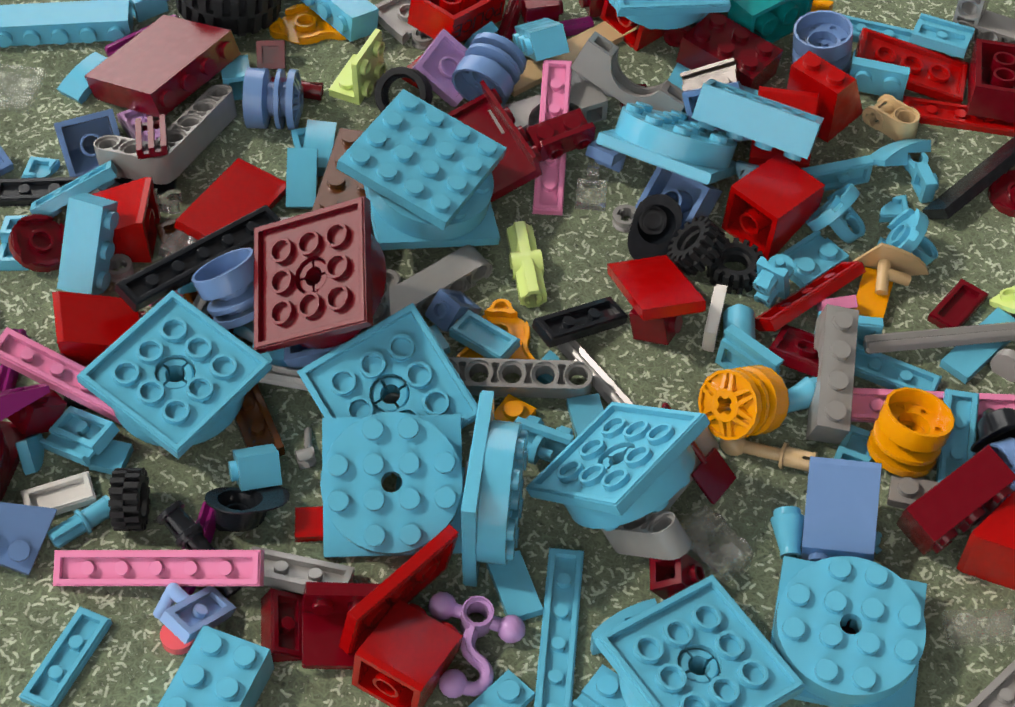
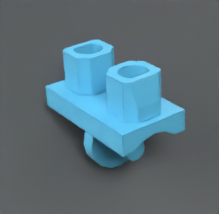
M776 254L768 261L760 256L756 262L757 277L753 282V288L757 291L754 295V300L771 308L778 297L785 299L789 296V278L794 273V262L788 255Z
M529 415L526 419L518 416L514 421L522 423V429L528 430V463L536 465L539 459L552 462L574 439L571 428L562 425L556 429L545 426L541 418Z

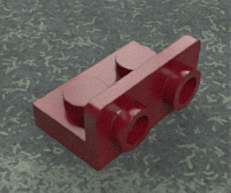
M578 108L527 127L526 134L531 146L535 145L542 160L545 161L557 159L564 153L574 149L586 148L588 144L594 141L596 127L593 122H587L581 109Z

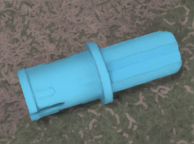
M104 495L101 499L79 511L76 509L72 517L50 529L47 534L52 544L57 548H61L85 532L88 534L92 533L91 529L110 517L109 512L111 509L108 506L110 498Z

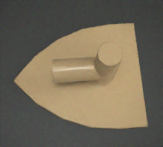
M883 242L853 260L862 262L864 267L877 269L875 287L877 295L888 294L889 281L908 286L911 282V276L929 275L926 264L919 257Z

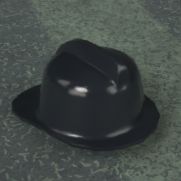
M654 194L640 202L633 216L627 242L629 253L634 260L667 255L669 252L668 246L673 244L671 240L673 237L678 236L677 231L682 225L683 215L681 207L675 199L665 194Z
M1013 408L986 409L983 412V417L977 423L979 440L971 446L970 450L972 452H979L992 442L1008 437L1015 438V410Z
M281 486L241 491L237 487H220L207 492L204 500L208 506L214 509L217 530L244 532L258 527L264 521L267 511L277 509L289 501L290 493Z

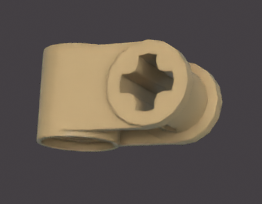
M883 94L878 98L874 106H868L863 110L862 118L864 123L870 127L879 130L894 141L916 138L920 113L915 108L897 100L894 96Z

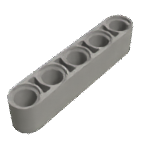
M448 357L471 395L479 396L482 390L494 391V396L506 397L510 394L514 397L567 399L589 395L593 387L592 369L583 361ZM478 372L488 375L487 379L483 382H474L471 380V377ZM510 373H516L521 377L516 383H508L504 378ZM542 374H549L554 378L549 384H541L536 379ZM574 375H582L587 381L582 385H574L570 382V378Z

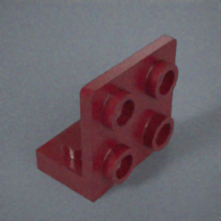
M305 583L302 599V667L304 669L353 670L354 657L358 648L351 654H347L339 647L347 612L379 584Z

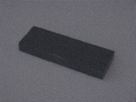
M609 296L535 318L532 328L545 344L551 348L619 327L626 323L628 316Z

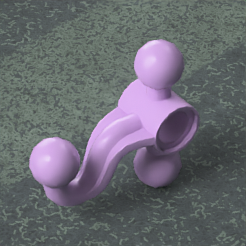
M440 591L429 600V612L437 620H446L451 617L460 619V628L463 632L460 646L462 655L479 672V678L474 682L468 681L463 672L458 669H450L441 675L439 688L448 698H458L462 695L479 696L492 685L494 671L490 662L476 650L475 643L477 638L485 636L492 630L498 632L499 637L504 642L514 644L524 637L526 631L525 624L516 615H507L503 618L494 616L493 604L484 596H472L461 605L456 603L453 595ZM475 612L480 613L486 620L479 623L473 622L469 619L468 615Z

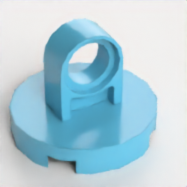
M852 183L843 185L827 197L828 201L821 208H818L805 223L813 232H817L829 225L841 240L846 243L854 242L862 237L866 231L863 220L851 207L860 195L859 190Z
M908 208L898 214L887 226L891 230L887 238L880 237L878 244L883 242L914 254L926 266L938 258V251L935 245L924 236L929 224L928 216L917 208L916 211Z

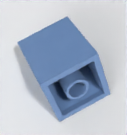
M810 456L801 559L816 562L829 557L852 556L874 561L882 463Z

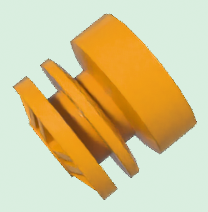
M763 365L718 370L708 376L700 388L698 397L699 413L706 414L710 421L708 427L711 433L724 440H736L767 434L780 427L787 416L789 407L788 389L781 376L772 368Z
M908 387L894 389L887 395L879 412V417L868 436L866 446L869 455L876 463H882V468L892 474L911 478L926 476L933 470L936 460L941 454V449L946 444L953 430L955 419L951 409L941 399L929 392Z

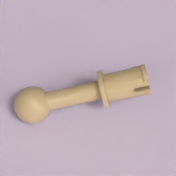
M746 438L736 440L721 439L720 447L727 455L739 456L744 453L779 461V469H783L785 466L809 472L810 456L818 457V452L790 447L789 443L784 442L782 448L747 441Z

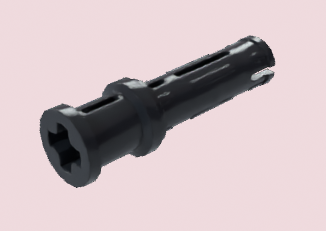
M182 500L171 504L157 517L156 521L158 524H164L175 537V544L178 548L186 550H216L203 535L204 527L201 523L196 524L184 510L185 504ZM217 586L227 599L243 588V586Z

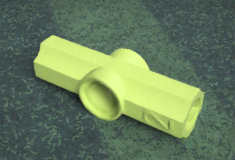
M525 221L514 222L512 226L507 228L506 233L510 250L509 265L510 270L513 269L512 280H516L520 305H524L527 308L540 307V305L547 302V292L543 278L544 264L541 249H537L532 225L526 224Z

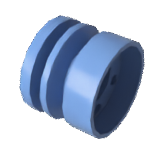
M817 10L799 17L794 24L792 64L808 51H811L848 74L851 64L853 25L850 19L841 13L831 10Z
M490 32L478 33L472 39L470 46L465 52V56L454 70L452 83L463 98L471 101L484 94L480 82L484 80L490 90L496 89L502 100L501 106H504L513 92L514 85L519 81L520 75L524 72L527 60L520 48L506 37Z
M247 67L243 82L242 98L243 117L246 128L267 129L271 116H273L277 129L284 128L285 118L288 130L298 129L304 104L303 86L301 85L299 70L289 69L286 79L285 70L278 69L274 82H272L268 68Z
M250 247L240 248L227 252L209 261L193 274L191 281L200 298L204 301H211L207 306V311L210 315L214 316L213 320L229 330L254 320L253 249Z

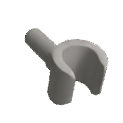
M310 427L304 429V448L295 451L300 470L314 467L317 463L312 444V428Z

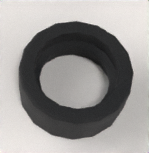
M403 66L391 68L383 73L377 81L374 92L376 105L380 112L390 104L388 92L391 84L395 80L404 77L413 80L419 88V98L431 104L433 98L432 86L427 77L418 70Z

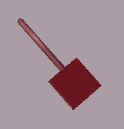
M662 403V408L671 409L668 403ZM693 441L691 446L701 463L691 473V476L707 499L715 505L737 477L716 448H712L705 457L695 441Z

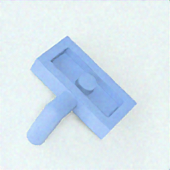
M170 583L163 592L153 611V615L184 644H187L197 637L203 625L211 628L216 627L230 618L237 607L214 586H207L190 596L177 583Z

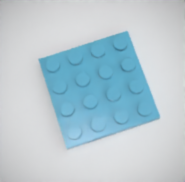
M402 89L340 157L336 169L444 231L503 159L507 147Z

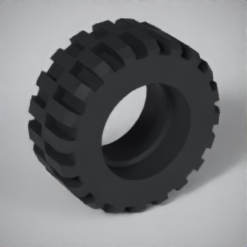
M176 0V7L186 20L232 31L233 35L239 37L245 36L246 33H258L261 28L264 30L268 28L279 16L281 0Z

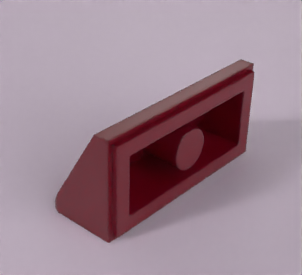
M271 588L261 598V646L271 650L273 662L302 660L303 595Z

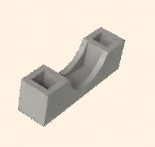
M596 31L587 40L570 67L576 71V74L581 79L592 82L600 88L603 94L616 98L624 106L627 103L635 104L636 101L652 105L654 110L671 112L672 109L682 111L684 108L683 90L670 81L666 80L659 85L651 87L640 86L630 81L623 74L619 66V47Z
M578 82L572 84L570 88L569 112L580 108L588 123H596L607 119L608 99L601 92L600 88L592 82ZM541 94L502 106L503 108L508 107L515 118L516 122L514 124L516 127L521 125L526 132L527 127L539 123ZM488 110L501 134L505 133L492 111Z
M827 304L816 320L814 350L818 352L819 366L814 395L808 409L807 440L840 444L850 432L859 310Z

